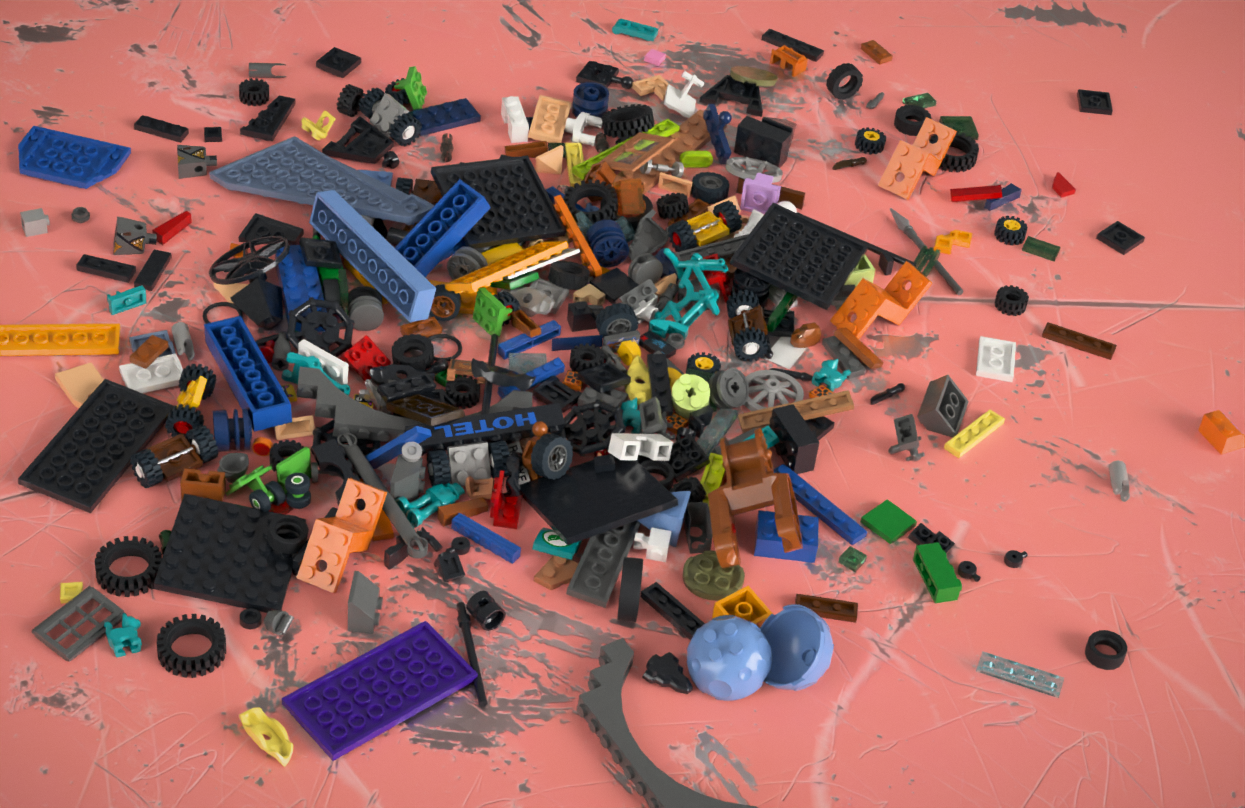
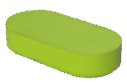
M685 151L679 157L680 162L683 163L685 168H706L713 163V157L709 151Z

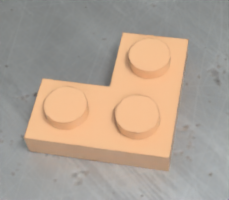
M656 75L632 82V88L640 96L654 92L664 101L669 83L661 75Z

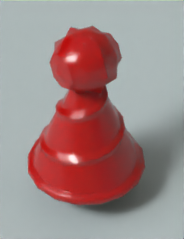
M273 340L267 341L265 347L260 348L267 363L272 362L275 345Z

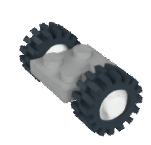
M371 88V91L367 90V94H363L364 98L360 99L362 103H359V110L370 119L369 122L380 132L404 147L407 144L411 145V142L414 143L416 141L415 138H419L418 133H421V123L409 114V110L391 95L386 94L379 88Z
M484 441L447 447L448 456L444 449L427 453V467L432 487L439 484L445 485L450 482L451 484L457 482L460 486H465V481L469 476L473 477L474 480L489 479L491 476L495 478L499 477L500 470L504 471V477L510 476V473L506 470L507 458L510 453L505 441L492 443Z

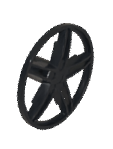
M267 236L248 241L218 258L211 266L209 276L214 283L221 285L235 284L247 280L251 283L257 278L266 281L268 277L265 272L275 267L287 256L290 245L287 239L281 236ZM264 243H270V244H268V245L262 247V248L259 249L258 251L255 250V247H254V246H256V245H260V244H264ZM284 247L283 252L275 260L268 258ZM243 251V257L229 259L235 254ZM224 271L229 273L225 279H219L216 277V272Z

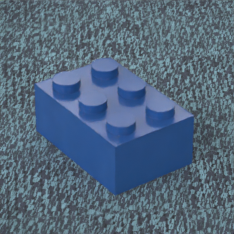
M758 510L755 527L754 556L815 563L818 549L819 517L798 515L803 548L785 553L782 537L778 536L775 512Z

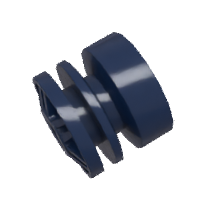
M601 220L588 229L586 240L600 266L614 267L621 264L629 254L628 243L621 226L617 222Z
M234 409L233 418L230 419L226 410L213 411L214 440H216L215 445L218 446L217 451H229L230 442H234L235 448L238 451L240 450L241 441H244V449L250 450L252 424L248 410L242 409V418H238V411Z

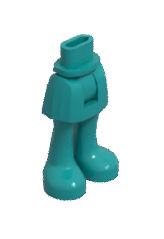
M457 482L445 485L439 484L427 489L423 496L409 503L404 496L396 498L395 501L413 528H416L426 518L438 511V507L454 504L465 491Z

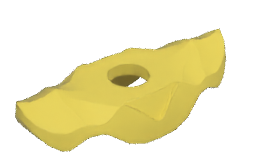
M638 355L634 358L627 371V375L631 377V383L625 385V392L630 400L637 398V405L651 399L648 368ZM642 379L645 383L639 384L635 380Z
M254 707L239 714L245 731L260 749L274 756L285 767L293 752V743L289 741L285 728L276 719L266 716L260 707ZM262 734L268 735L271 739L265 740Z

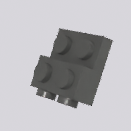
M648 279L619 297L615 304H628L633 310H636L640 307L638 303L645 300L647 303L655 298L654 293L658 290L652 280Z
M586 387L578 398V406L595 402L598 399L606 404L621 408V404L627 401L628 394L616 389L599 393L591 387ZM602 410V412H601L602 414H605V415L609 414L608 412L603 411V410Z

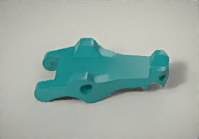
M294 352L287 354V362L294 363L295 365L293 372L289 370L282 372L281 378L284 381L298 385L300 367L317 368L338 389L349 396L350 386L347 384L341 385L329 377L321 368L318 358L314 356L306 357Z

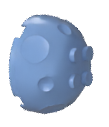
M792 604L784 606V610L776 615L771 614L760 627L769 641L773 658L771 671L767 674L764 682L778 689L799 691L817 683L826 670L829 669L834 644L830 628L824 619L810 608Z
M735 615L718 616L705 623L696 630L687 647V668L692 681L702 693L713 696L717 700L732 701L753 694L763 685L762 682L772 668V650L769 641L756 624Z

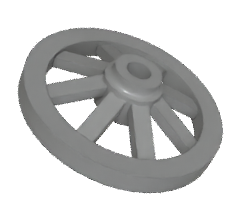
M733 157L726 161V170L743 179L750 178L754 180L757 173L773 176L772 183L779 182L782 179V170L767 161L748 157Z
M759 370L746 376L748 386L753 382L759 384L749 387V393L761 391L753 399L748 395L744 405L750 411L767 408L758 404L764 398L768 399V408L774 407V400L777 399L782 405L788 404L789 402L784 395L795 399L794 402L803 400L804 392L802 386L796 379L786 373L776 370ZM791 387L794 392H792V391H790V390H788V389H786V388Z

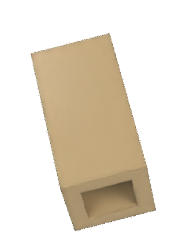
M589 283L574 292L573 302L586 301L592 305H603L606 295Z

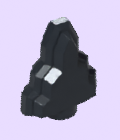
M670 652L662 657L655 654L648 660L647 670L642 676L643 679L649 683H657L662 687L670 686L675 691L683 694H688L693 690L690 680L683 675V668L678 664L679 659Z

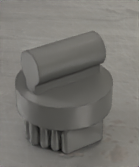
M282 610L268 611L264 624L270 632L277 635H285L294 617Z

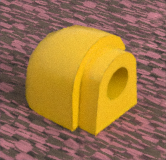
M631 340L621 342L617 353L622 362L630 366L636 356L639 355L641 357V350L636 342Z

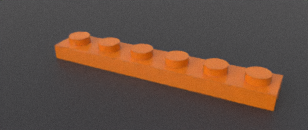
M561 194L555 196V204L553 206L566 227L568 238L573 240L574 248L580 250V259L583 264L586 263L590 271L589 276L596 278L602 275V268Z

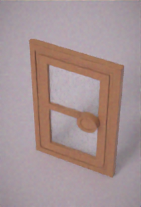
M639 132L600 162L606 161L611 169L633 173L673 143L675 139Z

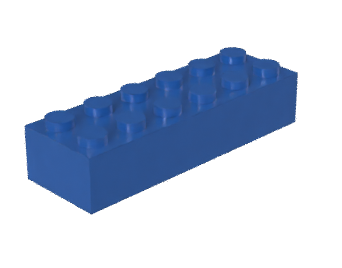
M459 179L403 238L395 249L426 277L491 207L484 196Z
M290 245L287 256L275 266L279 286L282 288V300L287 323L289 322V311L296 309L308 301L310 297L324 300L317 268L305 265L300 245ZM284 247L277 250L275 259L283 252ZM316 307L317 311L327 313L326 308ZM310 308L300 315L305 318L311 313ZM296 322L295 331H301V323ZM322 327L315 328L318 332L325 331Z

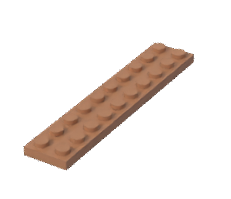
M697 111L680 125L678 132L668 136L669 138H674L675 141L652 158V165L663 164L672 168L675 162H680L679 157L683 152L698 151L711 140L706 122L703 119L704 111ZM640 168L633 173L621 171L616 176L612 188L615 190H633L645 194L659 183L661 172L669 175L671 171H657L655 168H652L649 174L641 173Z

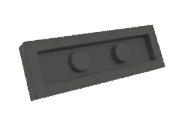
M832 336L823 339L822 345L834 360L839 359L838 366L841 370L851 371V374L847 376L848 379L865 375V367L838 338Z

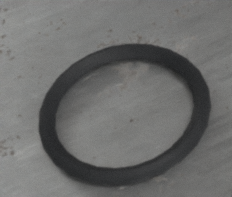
M228 302L211 304L203 312V320L206 324L211 323L207 319L208 311L217 306L232 307L237 310L239 316L243 317L242 310L235 304Z
M436 334L427 338L430 340L448 338L458 345V351L455 355L448 358L434 357L435 361L441 359L450 361L451 359H456L462 352L460 341L451 335Z

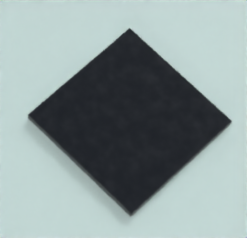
M615 456L614 471L595 473L593 459L570 467L566 474L562 475L559 479L552 480L542 477L519 485L521 487L520 495H523L526 502L567 545L678 505V499L636 460H619Z

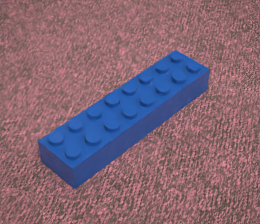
M237 316L204 324L205 342L241 409L248 410L253 431L292 422L291 403L242 317Z

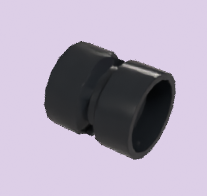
M485 590L474 594L466 605L468 612L486 631L497 628L506 616L503 608Z

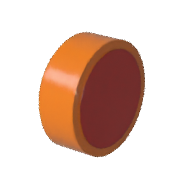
M258 437L253 442L252 450L259 456L270 455V448L273 447V443L265 437Z

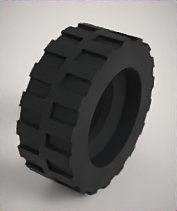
M843 63L838 65L828 75L826 86L835 98L844 100L859 91V88L862 86L863 75L852 63ZM850 75V80L844 86L839 87L840 82Z
M904 105L896 111L894 126L905 135L917 136L926 117L931 119V114L923 107ZM907 119H913V120H917V121H919V122H913V121H910V120H907Z
M556 261L551 263L548 279L558 287L579 290L588 284L590 271L578 263Z
M420 334L404 335L393 343V364L410 365L416 369L426 371L434 362L433 343L426 336H421ZM410 350L422 351V355L413 358L405 357L404 353Z

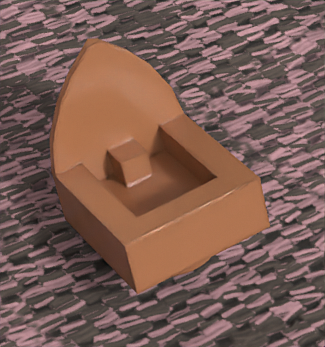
M471 476L467 477L465 488L471 500L482 497L484 500L491 499L492 491H495L494 478L474 480Z

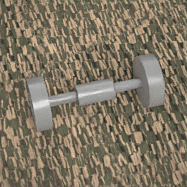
M650 159L640 167V171L643 174H649L651 169L655 168L657 171H671L672 176L681 178L684 172L682 162H675L671 168L663 164L652 165V159Z
M416 442L405 443L401 452L403 459L408 462L418 461L422 456L421 446Z

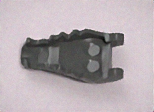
M653 209L643 216L637 225L633 241L629 246L628 257L632 261L640 254H653L656 250L663 247L669 239V228L667 227L663 230L651 219L656 213Z

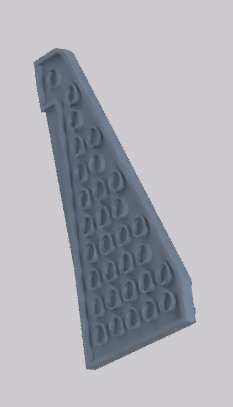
M295 136L209 172L210 179L228 190L293 201L299 204L314 205L317 192L335 190L360 215L401 222L407 225H413L415 222L420 221L434 207L433 204L414 194L408 195L325 155Z

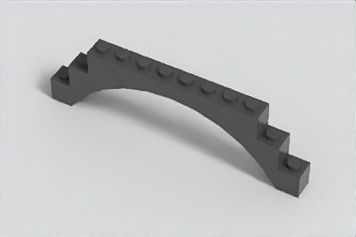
M300 367L297 397L316 399V417L334 418L333 436L338 437L343 433H351L357 439L390 442L404 433L405 426L423 424L413 419L393 416L372 409L352 399L338 389L320 369ZM513 390L497 404L490 406L489 413L532 407L533 392ZM482 411L464 417L481 415Z
M623 638L602 646L599 657L600 667L590 671L588 681L590 691L579 695L577 711L580 717H584L590 730L599 737L602 746L611 753L614 762L619 764L624 770L626 778L631 780L636 786L638 794L643 796L648 802L649 808H757V806L724 802L700 794L676 782L654 765L641 751L631 735L623 714L621 692L633 664L634 651Z

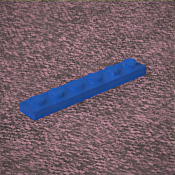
M785 464L773 469L774 473H788L796 500L851 545L866 537L867 530Z

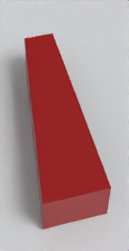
M185 211L153 229L152 233L157 234L156 241L164 245L192 223L191 213Z

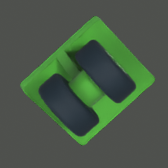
M304 447L276 465L277 482L285 492L287 504L295 509L304 508L311 502V493L309 491L310 479L312 478L310 449Z
M262 465L250 474L240 477L230 484V490L225 492L229 496L247 485L253 490L249 495L252 507L260 509L262 512L269 511L271 503L274 506H278L286 500L285 492L278 482L271 481L264 486L260 479L261 476L273 469L271 465L266 468Z

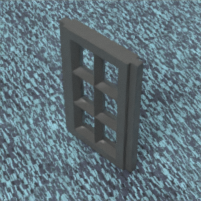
M89 586L32 629V633L60 657L70 662L106 634L105 622L108 621L115 627L122 621V615L125 612L94 587ZM92 598L101 604L89 614L80 609ZM105 607L112 614L99 623L92 616ZM75 611L84 616L83 619L72 627L64 622ZM87 620L96 625L84 636L75 631ZM61 624L67 629L61 636L54 640L47 635L54 627ZM70 633L79 638L78 641L67 649L59 644Z

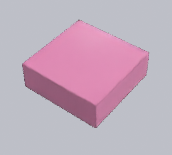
M651 49L645 55L644 61L659 66L665 59L666 54Z

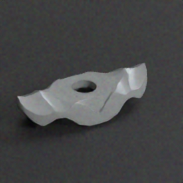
M529 287L501 290V292L508 291L519 301V308L528 317H532L535 314L547 315L556 303L546 293ZM532 295V300L529 303H524L525 298Z

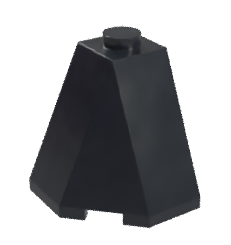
M257 278L230 297L231 301L259 326L270 329L283 320L282 288Z

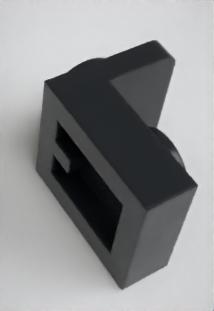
M708 405L690 413L688 428L695 430L698 438L703 436L704 427L711 424L713 409Z
M447 551L438 555L434 566L439 567L444 583L465 576L457 552L450 553Z

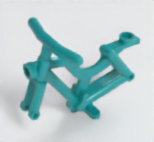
M665 248L663 252L672 262L677 272L678 280H680L678 286L680 289L686 288L687 293L684 299L678 303L671 300L668 301L662 312L657 311L655 313L654 320H665L667 316L672 314L675 322L689 327L707 308H710L712 313L717 316L720 312L716 303L719 294L715 289H711L702 271L727 272L728 267L725 265V260L723 258L703 259L700 254L694 253L690 260L679 261L669 248ZM692 271H694L704 290L694 292V287L689 280ZM691 301H698L681 317L679 311L685 308Z

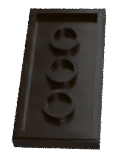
M420 394L386 403L388 411L429 426L464 417V410Z

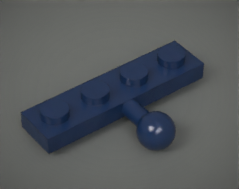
M708 104L703 112V119L706 122L707 131L711 136V143L714 145L719 163L726 164L731 155V150L723 129L725 124L731 122L732 116L728 111H723L718 115L715 104Z

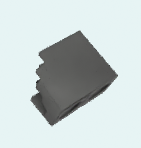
M707 503L687 504L684 529L690 554L711 550L713 536L710 510ZM690 528H700L702 535L699 537L691 536ZM696 541L704 543V545L699 544L697 549H693L691 546Z

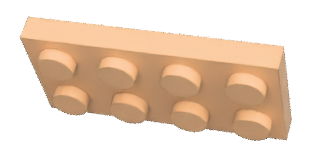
M540 95L528 138L561 145L572 102Z

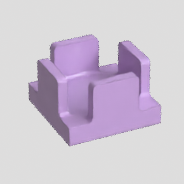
M757 173L754 180L746 178L743 185L740 209L749 212L755 209L765 214L773 202L777 204L781 186L772 185L774 177L762 173Z

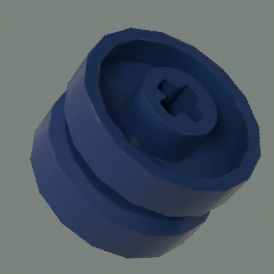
M585 82L577 85L573 91L572 113L577 118L581 112H585L602 118L603 114H606L608 111L609 90L595 82Z

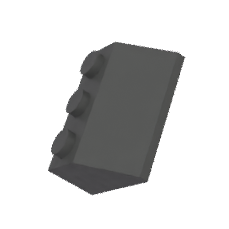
M945 375L930 381L917 417L927 430L954 437L958 434L969 401L951 377Z

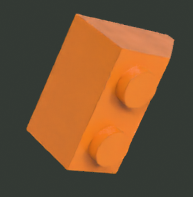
M1220 410L1204 414L1198 431L1221 455L1245 447V435Z

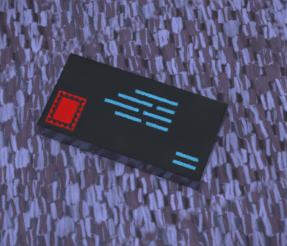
M650 330L640 336L639 345L651 354L658 350L662 354H666L667 358L676 354V349Z

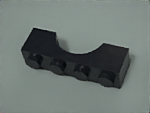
M332 439L314 446L312 449L322 474H335L344 480L341 487L335 492L339 506L348 478L358 481L360 479L357 474L353 475V466L349 459H345L344 456L346 454L343 446H338L336 440ZM359 499L357 507L359 510H364L366 503L363 499Z

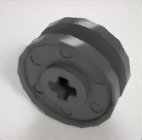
M461 247L448 260L447 270L452 279L455 280L488 264L484 256L476 249Z
M728 368L717 371L709 380L710 398L716 407L722 410H729L741 407L747 401L749 395L748 382L744 374L738 369Z

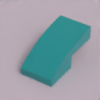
M655 319L649 322L648 331L650 330L665 339L667 334L679 333L685 340L688 336L689 327L669 320Z

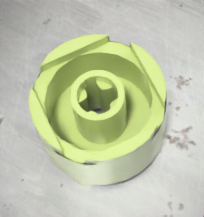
M683 374L673 384L671 394L674 411L678 415L689 419L690 413L708 406L710 399L708 382L699 376Z

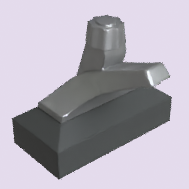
M367 379L365 381L367 389H360L359 398L372 401L378 411L392 414L391 411L387 410L385 401L376 391L377 387ZM388 379V381H387L386 383H390V382H393V381H396V380H389V379Z

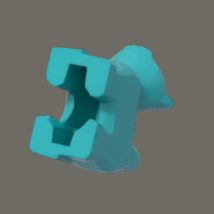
M839 359L826 360L822 362L820 371L814 373L812 384L818 387L821 383H825L828 389L834 391V389L842 385L847 376L851 374V371L844 370L841 374L837 371Z
M637 398L621 404V409L623 410L622 417L626 427L632 426L634 428L631 434H639L642 431L640 410H637Z
M125 613L122 615V628L113 629V625L110 622L104 623L109 646L113 649L116 657L126 656V652L122 648L127 646L130 647L132 653L141 651L142 642L137 632L141 622L139 619L127 616Z

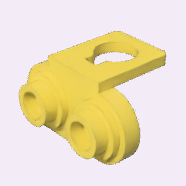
M324 111L316 124L303 117L301 120L303 125L301 127L307 132L311 131V136L320 141L321 138L327 137V133L336 118L329 112ZM328 117L329 123L323 126L324 118Z

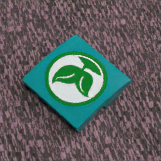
M543 527L534 540L532 550L572 560L574 554L578 552L582 540L567 545L554 530Z

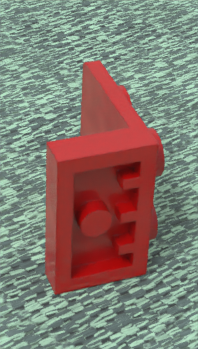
M717 253L705 256L703 259H719ZM702 271L709 285L719 283L724 300L727 302L729 295H731L728 273L722 271Z
M367 335L339 358L348 363V366L350 365L364 381L371 379L369 374L371 368L391 364V361Z
M500 470L499 477H495L494 489L497 490L492 491L491 503L494 506H491L490 518H493L494 527L517 529L523 495L504 497V471Z

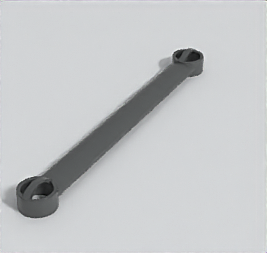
M351 433L339 435L337 438L338 446H343L346 456L364 483L387 492L382 509L406 543L408 555L417 559L425 557L428 553V541L423 537H419L357 446L356 436ZM418 545L419 550L413 549L412 546Z

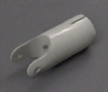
M184 322L175 323L171 331L178 355L185 353L188 360H192L195 352L189 327Z
M1119 460L1113 461L1109 465L1113 493L1115 495L1120 494L1121 500L1126 502L1130 498L1126 464Z

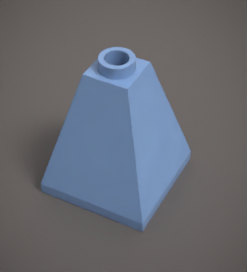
M690 491L670 492L678 499L677 506L637 521L649 530L652 527L671 531L670 545L676 547L685 519Z

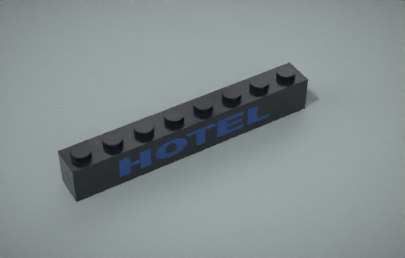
M560 403L463 417L434 426L424 423L405 426L404 433L415 426L431 430L432 436L419 443L423 456L429 451L447 450V447L484 441L488 443L510 440L516 442L523 438H533L536 435L532 431V426L538 421L546 423L548 433L558 435L562 433L565 421Z

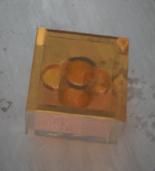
M641 178L623 179L614 182L613 188L616 190L618 198L617 215L633 217L643 214L644 210H646V203L642 197L644 183L641 182Z

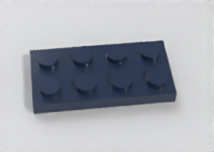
M467 98L408 112L421 123V133H418L420 136L481 121V115Z

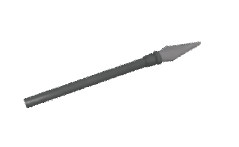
M890 208L898 228L912 239L956 294L961 295L963 293L962 288L917 236L913 227L910 226L909 220Z

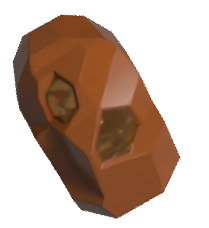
M815 322L803 324L791 334L790 343L796 348L814 346L821 338L820 327Z

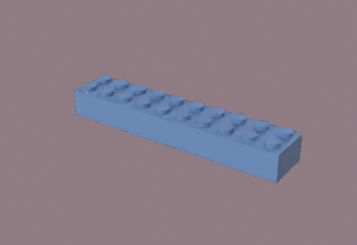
M335 190L317 192L309 223L326 240L336 241L339 253L409 322L428 319L437 288Z

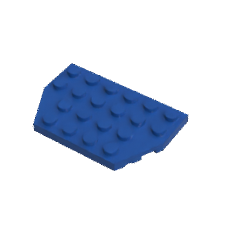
M33 126L18 144L20 174L84 189L116 174L131 154L130 147Z

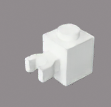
M651 527L649 537L636 532L633 549H647L646 559L666 562L671 531Z

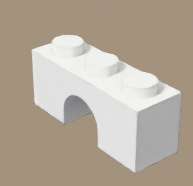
M503 97L501 115L504 124L508 123V135L511 143L528 142L529 125L519 97Z
M612 433L608 452L619 460H637L638 455H642L652 460L669 461L673 442L661 434Z

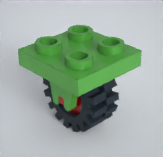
M416 66L409 67L406 79L401 78V80L397 79L396 82L392 81L385 88V93L391 95L401 105L403 103H411L413 110H419L424 105L427 89L422 84L420 72L417 71Z
M485 287L478 288L479 291H477L472 319L490 335L497 334L500 337L502 326L509 324V320H511L510 313L520 310L519 301L508 291H500L498 295H492Z

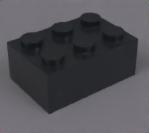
M746 116L737 127L734 153L748 158L767 161L780 168L787 161L791 133Z
M794 404L774 408L770 418V428L780 441L773 445L777 454L781 456L784 464L796 474L813 471L819 447L818 439Z

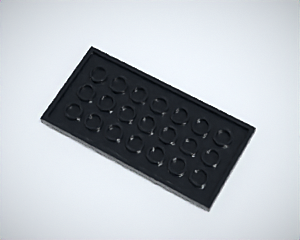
M104 379L18 478V484L92 513L131 465V455L142 451L165 424L169 411L174 406Z

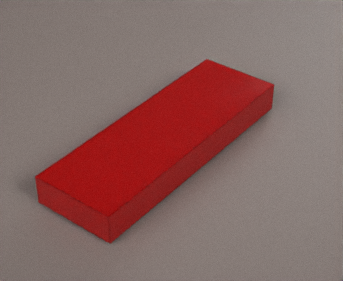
M1001 185L950 189L951 202L1002 198Z

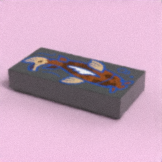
M638 330L604 336L602 347L608 345L613 353H616L623 341L631 340L639 346L640 333Z

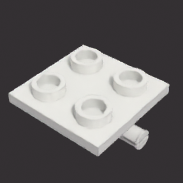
M684 71L681 77L689 82L682 91L668 84L664 105L669 109L677 111L683 117L690 118L694 114L696 99L687 95V92L692 84L702 88L704 82L698 79L696 75H691Z

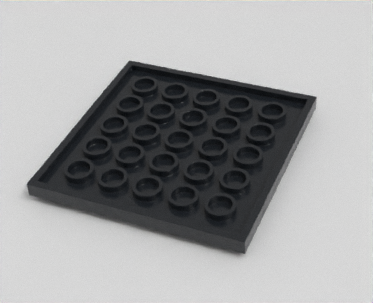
M528 155L431 168V174L442 197L460 179L484 196L491 207L462 238L466 247L481 248L566 235L567 231Z
M773 202L732 256L729 264L828 310L867 252L869 246Z
M184 494L154 581L153 589L246 609L253 608L265 613L273 610H282L293 571L292 560L297 553L283 554L275 551L269 545L267 537L271 521L284 514L270 511L262 512L260 509ZM284 529L276 532L278 536L290 540L300 537L293 530Z

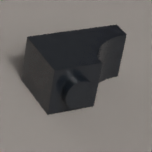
M586 301L568 303L567 322L571 331L597 329L595 320L601 310L589 308Z

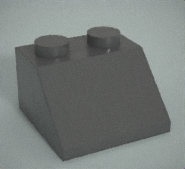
M398 455L390 482V494L394 500L404 496L410 503L417 500L419 494L424 492L425 481H422V479H424L426 467L422 466L423 458L416 462H408L403 459L402 455Z
M354 571L348 599V631L373 634L375 625L379 626L380 613L377 612L382 610L383 597H380V588L359 571Z

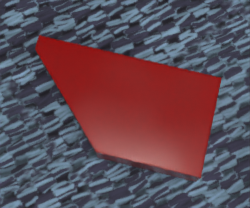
M1057 172L1052 189L1060 197L1075 194L1076 189Z

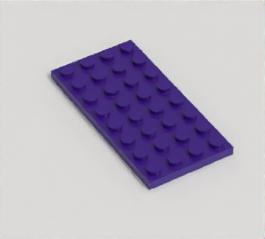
M424 621L283 697L282 705L330 759L334 761L474 682L478 673L427 621Z

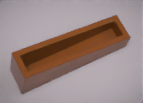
M547 141L505 146L506 155L511 157L528 155L529 158H536L548 152Z
M521 309L510 313L513 327L531 338L541 334V328Z
M482 497L438 507L437 519L444 527L452 524V519L459 512L470 518L487 512L489 505Z

